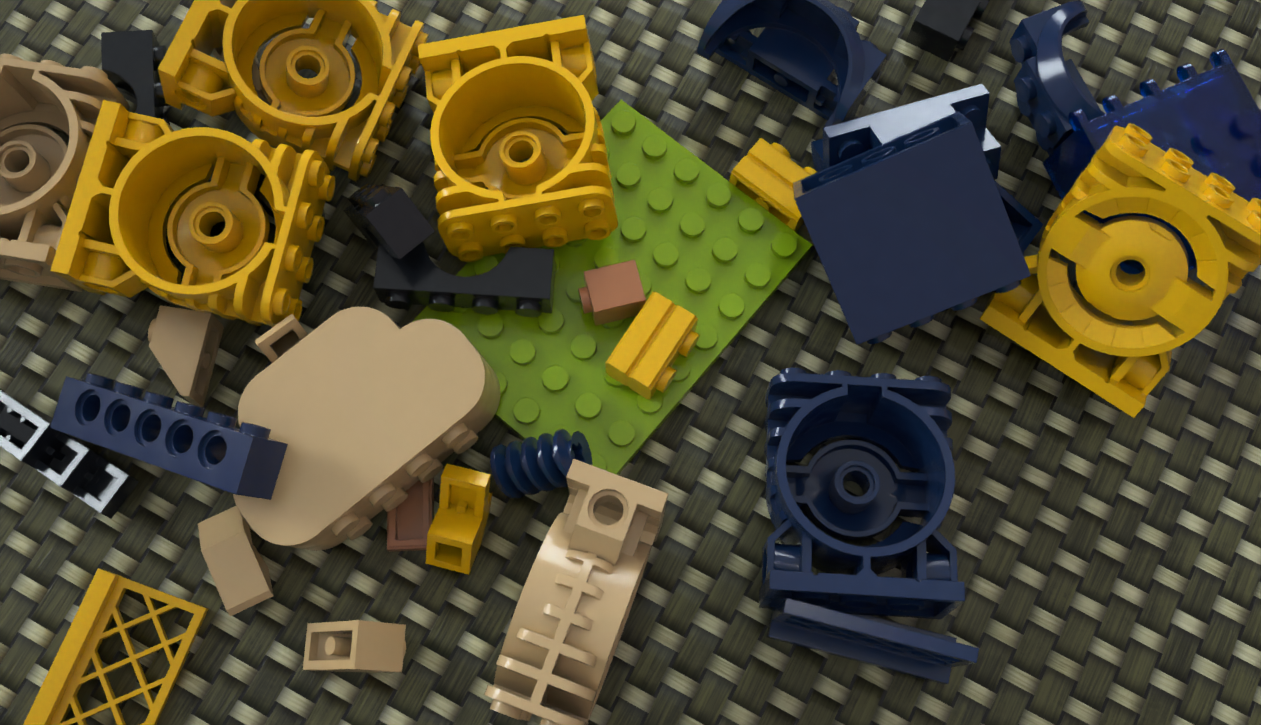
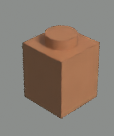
M635 260L584 271L585 287L578 288L584 314L592 312L595 326L637 316L646 302Z

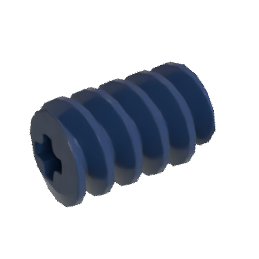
M559 429L554 433V436L544 433L539 436L538 440L534 437H528L523 440V443L512 441L507 447L502 444L493 447L490 464L495 482L502 493L509 498L518 499L526 494L535 495L541 491L548 492L557 487H568L566 476L573 459L592 465V456L589 444L583 433L577 431L571 437L567 430Z

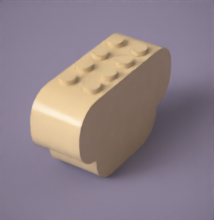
M351 307L335 313L256 375L244 389L238 406L239 426L241 427L242 422H247L271 429L269 438L288 445L272 499L233 494L237 508L251 528L261 538L277 545L320 551L333 548L347 538L354 540L371 528L373 523L370 520L383 509L388 512L396 508L408 497L406 490L419 480L424 483L432 479L442 470L443 465L441 462L453 452L461 454L478 440L476 434L488 425L499 406L501 392L497 375L465 335L455 326L445 321L421 319L400 328L386 314L370 307Z

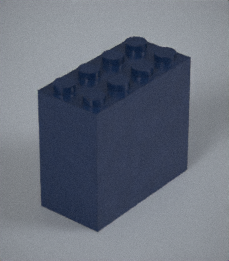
M959 111L793 183L795 202L857 345L866 341L867 344L882 342L892 335L893 330L909 325L911 328L922 326L932 321L936 313L949 308L954 311L965 309L975 304L978 300L977 297L991 291L995 293L1008 292L1018 287L1022 279L1031 276L974 126Z

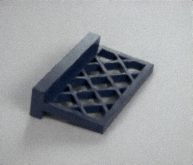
M789 598L783 600L772 610L766 638L941 684L949 683L952 667L977 663L979 648L957 643V638L870 615L842 613Z

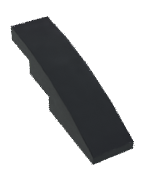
M0 390V446L20 461L35 468L61 488L73 493L99 513L112 519L139 481L71 435L50 428L51 422Z

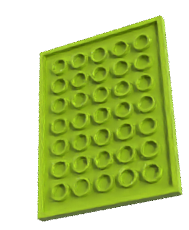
M622 99L601 120L611 171L618 227L607 238L601 240H590L587 238L570 241L560 247H535L554 249L556 272L552 313H542L538 317H524L516 314L515 311L498 310L496 314L486 315L476 313L472 308L455 307L450 312H440L430 309L427 305L412 321L421 319L442 320L452 324L465 335L497 375L501 394L499 406L494 416L521 439L534 437L538 440L539 436L544 433L554 436V433L559 429L567 430L572 437L574 432L579 431L584 434L589 444L592 466L616 475L621 473L812 248L810 242ZM500 253L483 256L478 261L467 262L455 276L471 277L486 273L496 267L506 254ZM635 260L646 301L652 292H657L671 300L675 305H679L693 313L698 318L694 332L700 335L699 339L687 357L679 354L672 365V368L677 370L664 393L656 390L651 399H646L606 373L605 362L636 316L595 326L592 312L584 314L580 302L578 288L585 287L584 271Z

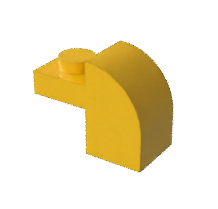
M446 464L441 475L439 508L427 533L425 564L469 575L479 551L490 512L493 494L489 493L491 474Z

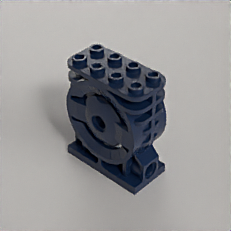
M801 368L782 369L780 374L770 380L765 397L767 407L765 431L767 432V439L764 445V454L766 455V503L776 531L767 538L762 548V585L759 589V608L775 609L779 603L789 598L847 614L942 619L965 602L964 582L958 581L957 549L939 532L950 507L955 488V467L951 453L953 451V440L947 437V430L952 425V413L946 409V405L951 399V387L948 384L942 383V380L935 376H922L915 380L897 379L895 375L888 373H878L870 377H858L841 370L829 371L825 374H810ZM841 438L859 439L840 440L828 444L813 456L808 466L786 465V463L801 462L811 450L827 441ZM898 467L900 469L916 471L918 473L900 472ZM852 481L857 483L861 487L863 495L858 497L850 495L844 489L843 482ZM801 510H806L808 516L814 522V524L808 520V518L802 513ZM897 516L922 518L920 524L903 521L898 529L888 538L869 546H855L837 540L838 538L845 540L871 539L885 531ZM901 564L902 578L877 576V574L889 571ZM812 567L825 573H818L817 575H814V572H812Z

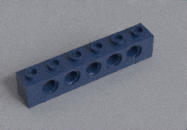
M87 373L86 379L81 380L66 376L50 428L235 495L272 499L288 444L269 438L271 429L247 422H242L241 427L237 428L235 427L237 418L211 411L208 412L206 418L203 417L205 411L203 407L177 401L176 406L172 407L174 398L146 391L143 398V388L116 382L113 388L115 380L108 377Z

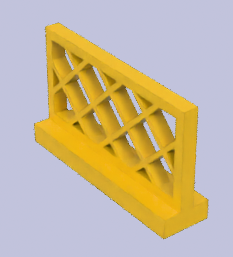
M98 568L23 725H72L74 723L88 725L86 718L108 708H111L117 725H126L118 704L142 693L150 712L146 721L140 725H157L208 608ZM126 589L143 595L150 613L124 623L118 606ZM153 599L169 605L156 610ZM175 608L193 613L194 615L186 632L168 640L159 615ZM114 617L117 627L108 630ZM152 619L161 643L136 654L127 629ZM120 633L129 657L104 668L98 653L103 639ZM181 641L180 646L176 654L174 655L171 645ZM164 649L170 663V668L164 678L148 684L139 659ZM93 662L96 672L86 676ZM132 663L141 688L116 698L106 673ZM99 677L108 702L83 713L77 693L82 684ZM161 685V688L156 696V699L154 700L151 689ZM70 708H72L75 717L65 721Z

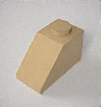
M160 305L157 318L153 319L149 325V348L179 394L191 404L203 407L224 326L212 313Z
M364 620L307 623L303 670L367 673L402 672L403 658L406 653V625Z

